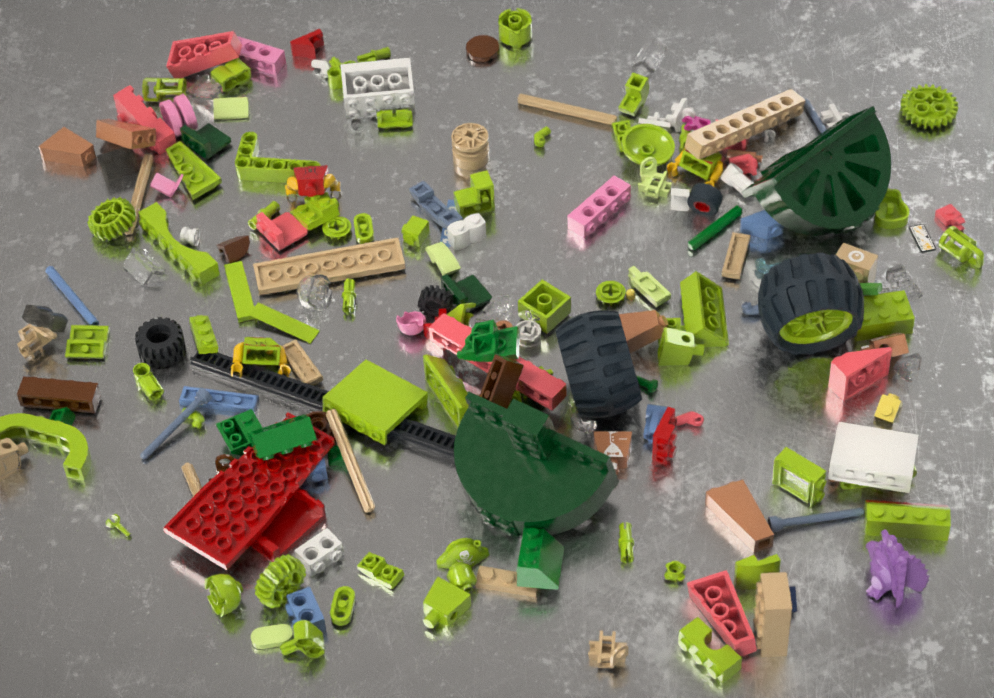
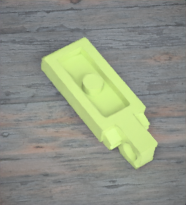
M635 266L628 269V277L632 285L655 307L671 299V293L649 272L641 273Z

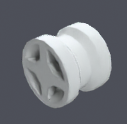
M184 226L180 233V243L197 246L200 239V230L198 228L189 229V227Z

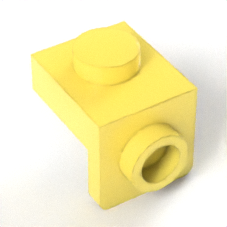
M891 393L888 396L882 394L874 417L894 424L899 408L903 405L902 401L899 400L900 397Z

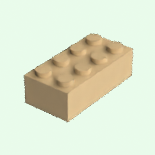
M787 572L761 573L760 582H756V607H754L755 618H753V629L757 631V636L755 637L756 649H760L761 657L787 656L792 615Z

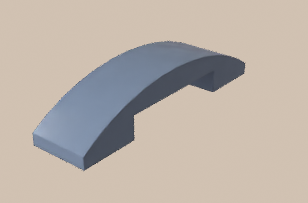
M425 181L409 188V192L418 205L438 225L447 228L450 224L463 220V217L454 209L450 210L434 195V190Z

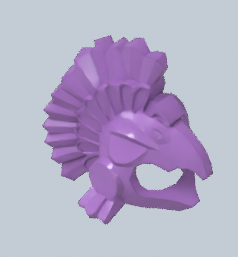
M885 529L881 531L883 540L880 542L869 541L865 546L872 560L870 562L872 585L866 592L870 597L879 600L886 591L892 590L893 596L896 598L897 609L903 601L904 587L911 588L914 591H923V588L927 586L930 580H928L929 575H927L928 569H925V564L921 563V559H917L915 555L909 556L908 551H905L902 544L898 543L897 538L894 535H889Z

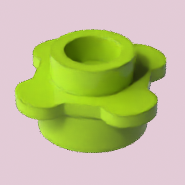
M671 561L666 564L667 572L664 574L665 579L678 581L685 579L684 571L686 566L679 561Z

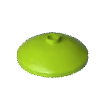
M638 124L630 127L624 133L621 142L624 154L631 161L639 165L648 157H654L657 160V166L663 165L672 158L675 150L672 136L665 129L653 124ZM653 161L647 162L645 166L650 167Z

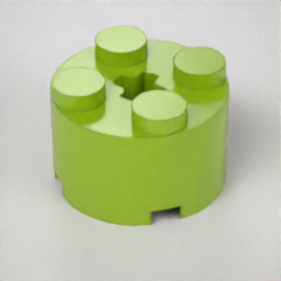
M517 8V11H511V9L503 11L498 18L499 40L513 48H520L523 44L529 42L532 38V19L530 13L521 8Z

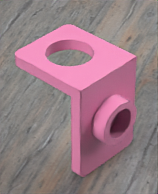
M156 173L150 187L171 198L184 175L181 174L175 183Z

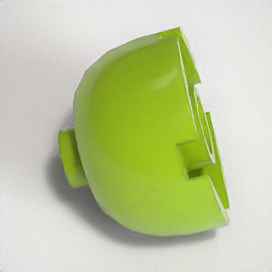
M216 574L205 579V590L209 588L210 595L207 598L214 612L217 615L221 614L220 617H223L235 611L240 605L241 593H243L241 583L239 581L236 582L228 574Z

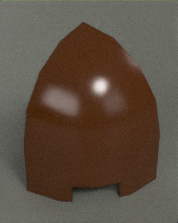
M249 235L238 236L216 245L220 254L224 252L226 262L232 263L246 254L250 244Z

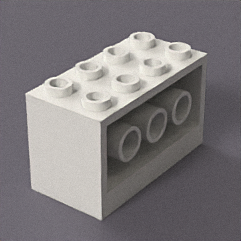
M410 58L341 64L346 119L377 116V112H380V110H393V114H396V110L403 109L415 112Z

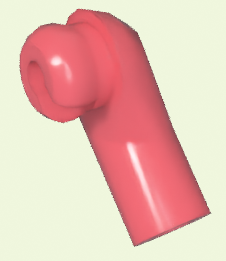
M693 411L676 416V426L686 423L693 426H701L704 422V417Z

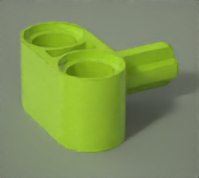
M332 57L329 61L331 68L327 71L329 87L335 90L343 88L341 64L357 62L347 61L341 63L338 58Z
M300 620L294 623V639L280 646L283 655L300 650L308 657L317 658L325 653L323 632L307 620Z

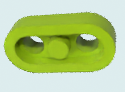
M366 213L356 215L353 219L356 241L360 244L372 242L374 240L371 216Z
M339 587L334 593L330 617L335 625H346L352 618L356 598L355 592L351 587Z

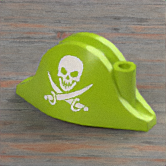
M460 538L447 546L445 552L436 560L438 568L449 569L453 564L463 562L469 564L472 568L490 554L488 548L481 546L480 540L474 541L471 538Z

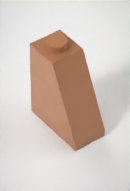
M65 127L38 146L41 158L45 161L84 167L96 158L93 144Z
M656 310L619 314L630 354L660 339L664 327L667 328L668 326L666 317L664 315L661 316Z

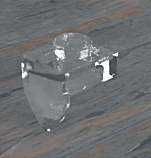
M919 353L907 355L898 360L893 369L901 379L906 382H912L910 374L920 370L922 357Z

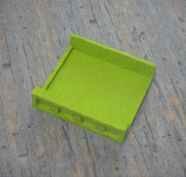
M367 359L323 396V412L327 413L328 410L332 409L337 410L342 423L351 426L383 445L387 444V435L416 408L424 410L428 404L427 391Z

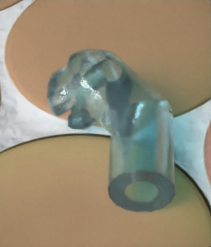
M759 258L755 261V268L757 271L767 274L770 268L775 265L777 266L781 262L768 265L765 264L764 259Z

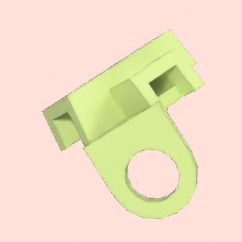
M654 157L644 159L640 164L642 182L637 184L638 191L644 192L645 196L656 199L659 196L667 198L672 186V182L666 181L667 171H664L663 174L657 173V160ZM653 161L650 167L644 168L647 162Z

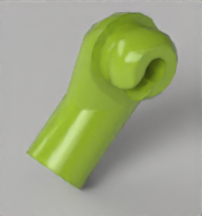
M545 126L534 134V144L537 147L545 145V137L551 134L549 127Z
M195 410L188 417V419L193 420V427L202 428L205 419L199 411Z

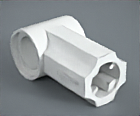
M730 163L720 176L726 184L734 187L740 193L753 183L743 174V170L734 163Z

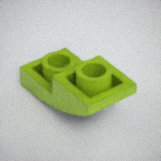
M629 120L612 123V130L620 152H623L621 146L622 137L631 127Z
M368 552L357 565V568L365 575L390 589H393L405 575L402 569L387 564L385 558Z

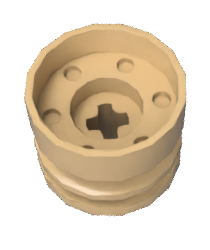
M465 123L457 126L451 135L453 162L457 167L469 171L484 167L490 158L488 131L476 123Z

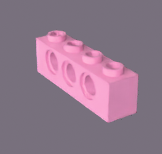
M238 37L242 44L239 59L249 68L277 76L286 64L284 50Z
M614 175L567 216L568 229L583 238L593 233L601 223H604L609 216L616 213L624 203L630 200L631 185Z

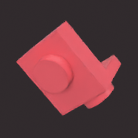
M750 154L729 158V164L734 163L743 170V174L757 175L758 162Z

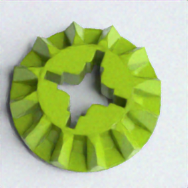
M337 216L322 225L325 237H330L331 240L334 238L339 240L340 237L346 238L347 234L351 233L352 228L350 221L342 216Z
M605 281L596 288L597 300L602 301L603 305L609 303L610 306L613 303L619 304L626 295L625 287L617 281ZM610 290H612L613 296H609Z

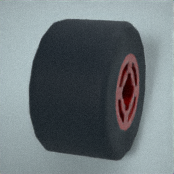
M699 183L693 186L687 199V204L694 212L713 216L720 208L723 195L717 188L709 184Z

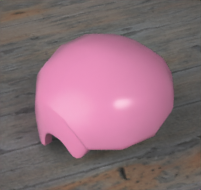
M405 311L401 318L398 315L396 317L399 330L408 336L419 334L424 330L423 324L427 323L426 317L417 311L409 313Z

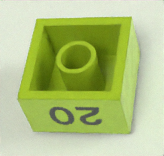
M543 279L518 300V316L524 320L536 322L539 324L541 331L546 334L571 313V297Z

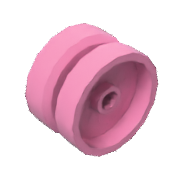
M184 94L174 97L173 102L168 99L159 103L163 121L174 131L175 138L181 136L180 128L184 125L194 130L198 129L195 113Z

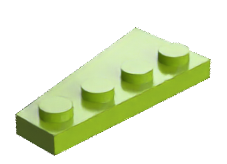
M181 141L166 149L167 156L179 177L181 174L184 175L182 182L193 200L222 183L221 177Z

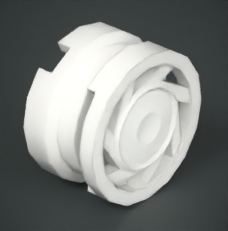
M525 320L516 325L520 330V349L532 350L540 345L541 328L539 324L531 320Z

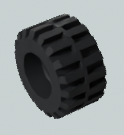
M158 317V319L152 318L149 322L145 321L143 326H139L138 331L135 333L139 357L143 363H147L150 367L154 365L155 368L160 366L164 368L169 364L174 365L175 361H179L181 359L180 356L185 354L186 345L180 324H177L175 320L170 321V318L167 317L165 319H162V317Z

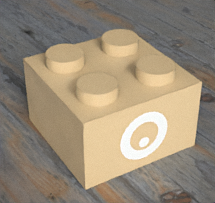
M843 243L836 255L848 263L856 274L859 283H874L878 255Z

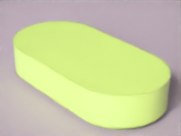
M287 624L259 627L251 633L252 645L257 649L278 647L293 639L292 628Z

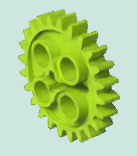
M927 84L924 87L918 85L917 89L911 87V91L906 90V94H903L900 111H902V116H906V121L911 120V124L917 123V127L924 125V129L927 126H930L931 129H934V126L941 128V124L947 126L948 122L952 123L953 119L956 118L958 102L956 97H952V92L947 93V88L941 90V86L935 88L934 84L931 87H928Z

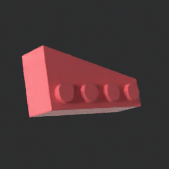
M234 31L173 41L166 67L173 78H183L239 58L242 44Z
M131 85L114 94L118 121L156 128L155 146L149 147L152 151H156L161 155L166 152L167 148L176 143L174 131L161 117L157 118L156 113L151 107H146L143 103L144 99L140 95L136 96L133 93L134 89Z
M727 570L687 583L689 597L725 644H728L740 656L757 651L755 637Z

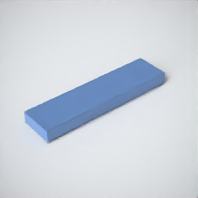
M184 386L179 404L189 406L195 400L196 392L200 388ZM206 389L211 394L212 399L207 404L199 406V408L243 413L252 409L255 414L259 396Z

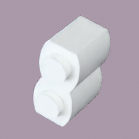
M477 213L469 215L462 221L450 224L447 227L448 243L454 251L468 247L472 243L482 241L486 238L485 220Z

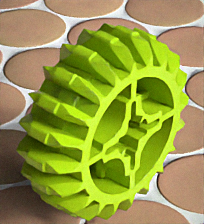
M113 197L111 200L107 199L106 202H101L99 206H95L96 209L91 211L87 223L90 228L89 230L97 239L111 241L112 238L117 239L118 236H123L124 232H129L128 228L133 227L132 223L136 221V214L132 204L125 198L118 197L116 199Z
M289 554L286 556L282 555L280 558L277 557L273 563L270 562V565L260 574L261 577L256 581L257 585L254 588L256 590L255 595L259 601L270 608H278L281 604L285 605L287 601L286 595L301 589V584L304 583L303 579L306 576L304 565L299 559Z

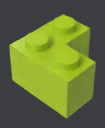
M487 170L470 174L471 187L453 192L455 207L463 218L472 214L495 211L494 184Z

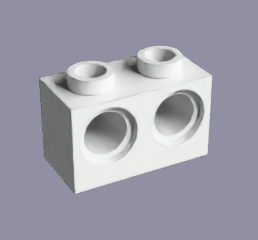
M328 528L294 550L296 558L301 561L306 572L311 577L321 573L327 566L338 561L344 555L342 542Z

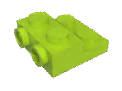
M327 192L323 195L304 197L305 204L290 211L309 231L340 215L337 199H330Z

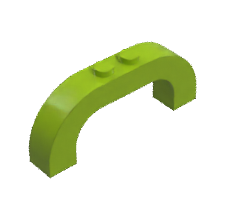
M14 413L0 417V440L10 438L11 440L28 438L69 450V454L63 463L66 476L82 481L86 479L91 468V454L86 438L77 428L61 421H53L42 416L24 413Z

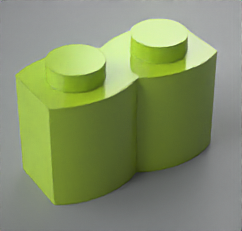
M239 58L228 61L225 65L218 66L210 72L212 82L222 92H228L237 85H241L251 79L250 68Z

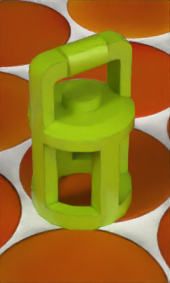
M185 78L143 79L142 95L144 101L163 102L169 99L173 102L174 98H164L165 95L179 96L184 94L187 97V82ZM148 82H156V85H154L156 98H149ZM164 82L178 83V86H167Z
M955 226L949 227L943 233L939 240V248L945 250L962 263L968 261L977 268H981L984 265V253L977 248L976 240L970 238ZM948 236L951 237L950 240L947 243H945ZM956 241L961 244L962 248L955 245L954 242Z

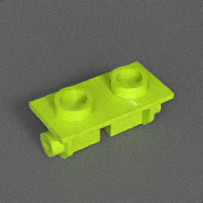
M380 110V112H377L378 128L413 126L412 110H396V114H393V110Z

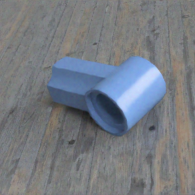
M647 405L643 438L648 440V442L653 443V434L667 409L666 406Z

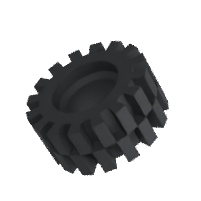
M430 285V287L426 286L420 293L417 306L420 312L424 311L423 314L425 316L429 314L430 318L432 316L439 317V309H446L447 314L451 312L454 302L453 295H450L449 290L445 291L446 288L444 287L440 289L438 285H436V288L433 285Z

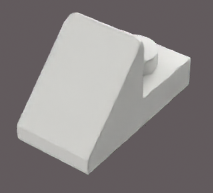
M671 188V210L688 211L687 199L691 190Z

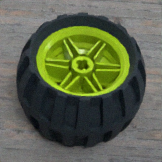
M802 254L798 257L788 258L777 266H773L763 276L758 293V311L766 334L781 351H788L791 354H814L841 346L857 335V331L861 329L864 319V296L856 274L844 259L841 260L837 255Z
M608 310L586 312L567 320L555 329L579 417L604 418L615 416L631 409L643 400L619 312Z

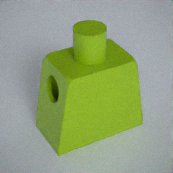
M664 327L657 350L658 366L689 365L692 355L703 356L704 345L694 344L693 333Z
M437 577L423 602L424 613L427 615L423 620L424 624L429 628H433L437 622L450 626L471 607V594Z

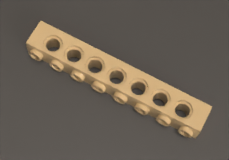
M792 89L688 133L685 149L698 160L710 156L715 152L735 145L742 140L762 133L796 116H800L804 111L806 100Z

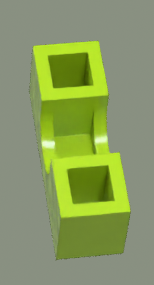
M696 617L679 630V646L684 651H688L696 663L703 665L712 678L718 679L723 684L741 670L742 657L728 644L718 650L708 648L707 645L712 642V629L699 617Z

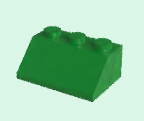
M305 414L247 433L256 457L262 458L263 461L274 458V454L282 452V454L294 451L293 447L299 445L301 448L308 447L313 444L312 441L317 440L310 417Z
M523 529L517 564L518 587L559 589L564 546L545 529Z

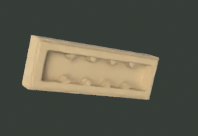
M732 232L722 270V277L741 278L751 235Z
M296 339L282 345L285 349L288 364L301 382L313 386L324 381L322 374Z

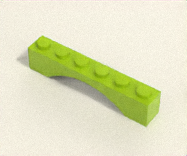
M157 202L138 212L141 228L143 230L146 229L153 240L156 239L163 250L166 249L173 260H177L180 267L184 271L187 270L194 281H197L202 286L220 275L218 262L207 252L190 249L173 238L168 230L167 212Z

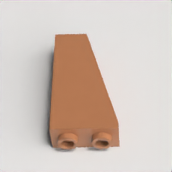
M101 119L96 122V138L128 149L155 146L156 128L113 119Z
M743 479L706 491V506L753 553L773 547L774 534Z

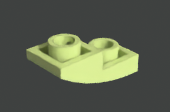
M443 242L425 248L432 263L437 264L443 276L460 271L459 263Z

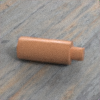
M728 149L726 162H729V158L750 154L757 162L762 163L763 156L756 155V152Z

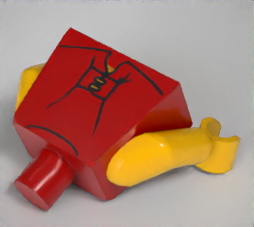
M328 165L293 168L294 177H289L287 185H285L286 195L297 194L298 192L299 196L313 197L325 194L326 189L329 187L330 192H340L341 182L337 181L333 174H329Z

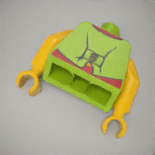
M684 149L675 159V163L671 162L667 165V172L670 173L672 171V176L675 177L678 175V166L705 180L709 179L710 181L705 182V184L714 187V183L718 182L723 172L722 155L718 151L698 160L687 149Z
M245 337L244 342L234 347V364L231 366L232 377L233 372L236 371L242 377L243 366L241 363L279 365L278 374H285L289 377L291 369L287 366L285 349L272 338Z

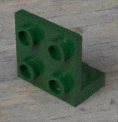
M207 123L197 131L186 125L180 128L183 144L206 160L232 142L229 136L210 123Z
M447 274L441 277V289L444 287L446 288L445 291L449 290L450 295H453V306L455 308L460 304L475 303L476 306L471 308L473 310L492 301V295L475 275H470L458 282L454 279L452 280Z

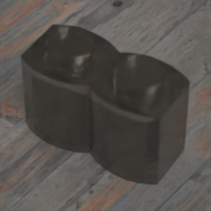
M26 305L22 315L25 322L37 325L38 327L49 328L53 332H64L68 322L66 316L61 313H55L49 307L43 305Z

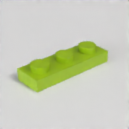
M203 315L189 317V324L198 353H218V344L209 317Z

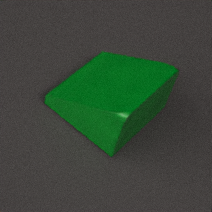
M68 407L53 410L49 419L61 421L72 426L76 416Z
M338 445L328 451L329 466L346 465Z

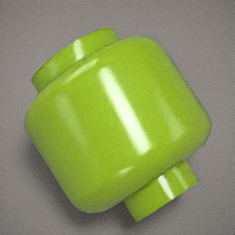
M457 562L450 566L447 572L448 582L467 593H470L476 585L477 578L469 564Z

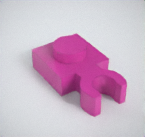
M685 116L682 122L687 123L684 126V129L687 131L691 129L695 131L711 124L709 119L697 116L694 118Z

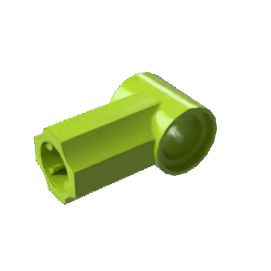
M139 363L134 366L133 374L136 385L141 387L149 400L156 401L160 399L162 394H164V390L152 374L150 366L146 363Z

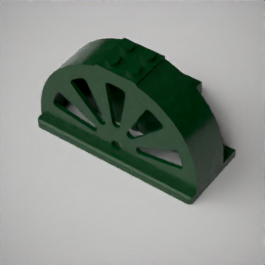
M870 106L845 117L805 146L783 155L760 172L762 177L742 190V195L744 198L751 195L753 198L756 197L763 209L775 221L800 234L820 236L841 232L846 234L851 230H857L862 226L864 220L872 219L875 216L874 213L880 209L879 205L884 199L890 183V147L885 131L875 114L877 110L874 106Z
M468 392L465 399L468 403V409L457 429L454 442V462L458 477L466 493L486 525L492 528L496 526L501 528L504 534L508 536L513 534L517 537L523 535L524 528L545 529L550 535L562 533L582 524L594 515L606 502L613 489L617 487L619 480L610 456L556 432L548 414L515 399L512 400L508 409L471 392Z

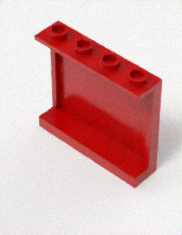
M299 488L267 529L251 544V547L271 562H274L277 557L280 558L282 555H286L326 519L324 504L320 500L312 498L306 490Z

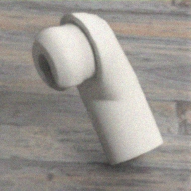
M312 60V67L321 69L320 74H323L321 77L328 78L327 71L330 66L327 61Z

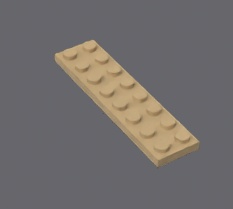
M399 238L253 264L259 296L346 280L347 278L352 279L406 269Z

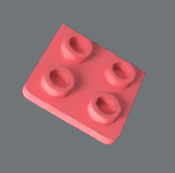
M263 212L256 215L257 229L279 251L308 234L307 229L290 212H285L273 220H270Z

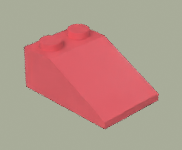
M886 347L848 352L834 358L831 361L828 387L845 401L888 375L892 349Z

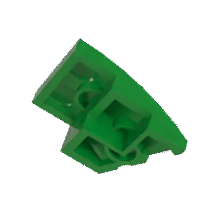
M494 320L476 323L470 335L465 339V346L461 351L457 352L458 359L476 362H492L495 354L514 360L519 359L520 330L518 326L499 330Z

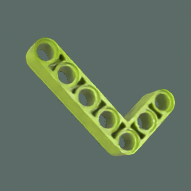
M251 131L242 135L235 159L237 177L240 180L287 183L289 177H294L293 168L321 166L317 161L258 157V136L255 132Z

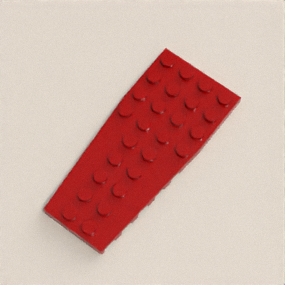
M288 412V413H286V418H285L284 420H287V419H290V418H293V417H296V416H294L293 414H291V413ZM313 426L317 440L312 441V445L301 448L299 445L293 447L294 451L286 454L278 452L274 454V458L264 461L262 458L256 457L253 447L246 448L241 458L238 460L235 458L229 463L230 467L225 472L221 470L193 496L163 527L164 532L225 570H228L267 529L335 444L334 438Z

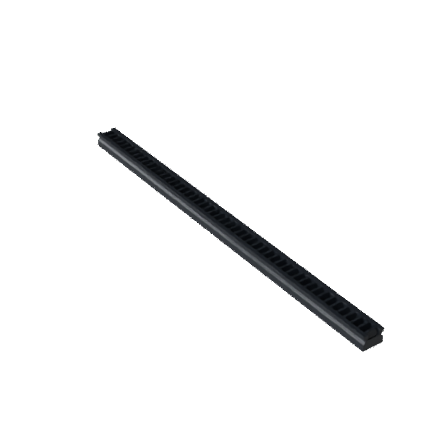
M197 349L195 356L189 359L191 361L190 366L193 369L312 411H323V396L329 392L252 364L241 363L243 366L242 377H240V373L237 371L233 372L232 377L231 366L234 364L233 358L221 353L199 354ZM407 418L387 435L388 438L454 460L456 435Z

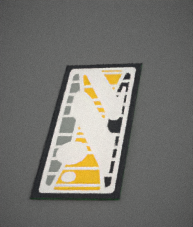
M924 224L909 226L921 252L936 249Z

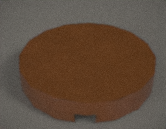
M479 35L469 39L466 43V53L474 61L487 62L491 58L495 59L499 54L500 45L494 37Z

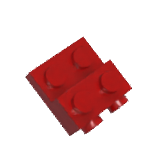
M667 407L653 434L652 460L660 464L667 465L670 458H674L677 447H675L677 440V430H675L677 418L675 417L674 408Z

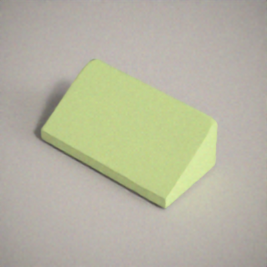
M248 97L215 98L213 100L214 120L249 118Z

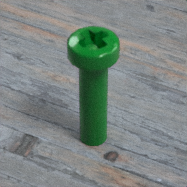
M636 375L639 385L648 388V391L651 393L657 390L658 380L653 379L650 381Z

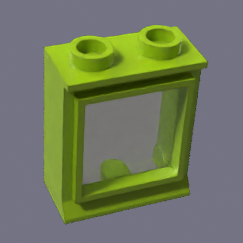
M785 447L774 459L772 484L780 486L807 504L809 503L811 508L817 502L820 503L825 496L824 487L827 482L825 480L826 470Z

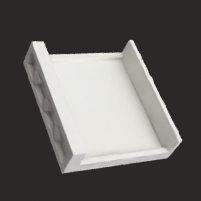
M838 422L828 480L910 493L918 435Z

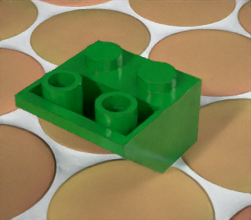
M252 409L216 423V427L231 454L240 456L244 455L246 448H252L247 433L262 428Z

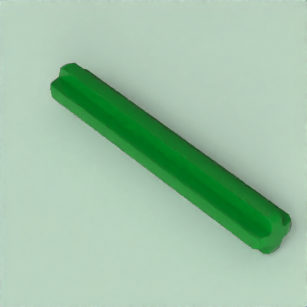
M738 205L734 206L689 240L688 247L691 250L697 249L742 215L743 209Z

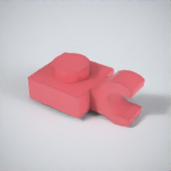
M952 204L936 210L935 216L945 226L951 224L960 231L965 229L961 225L965 223V219L961 217L962 214Z

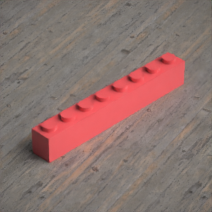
M443 313L429 327L430 340L457 355V352L461 351L465 346V339L470 335L472 329L458 322L454 317ZM521 357L516 359L524 367L515 389L553 411L567 396L566 383L550 375L546 370L536 367L528 360L526 361ZM468 361L486 373L489 372L492 362Z

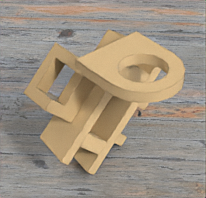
M28 324L18 331L22 341L17 343L20 354L25 359L29 356L33 359L35 357L34 353L38 350L43 352V346L52 341V339H56L57 334L49 328Z
M600 631L599 641H589L590 652L588 651V656L590 660L598 661V668H614L617 663L625 662L628 656L629 647L627 643L615 642L616 631H612V636H603V631Z

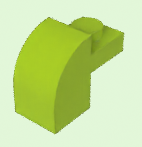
M632 73L625 84L626 95L618 109L623 113L635 116L640 106L643 107L647 100L649 79Z

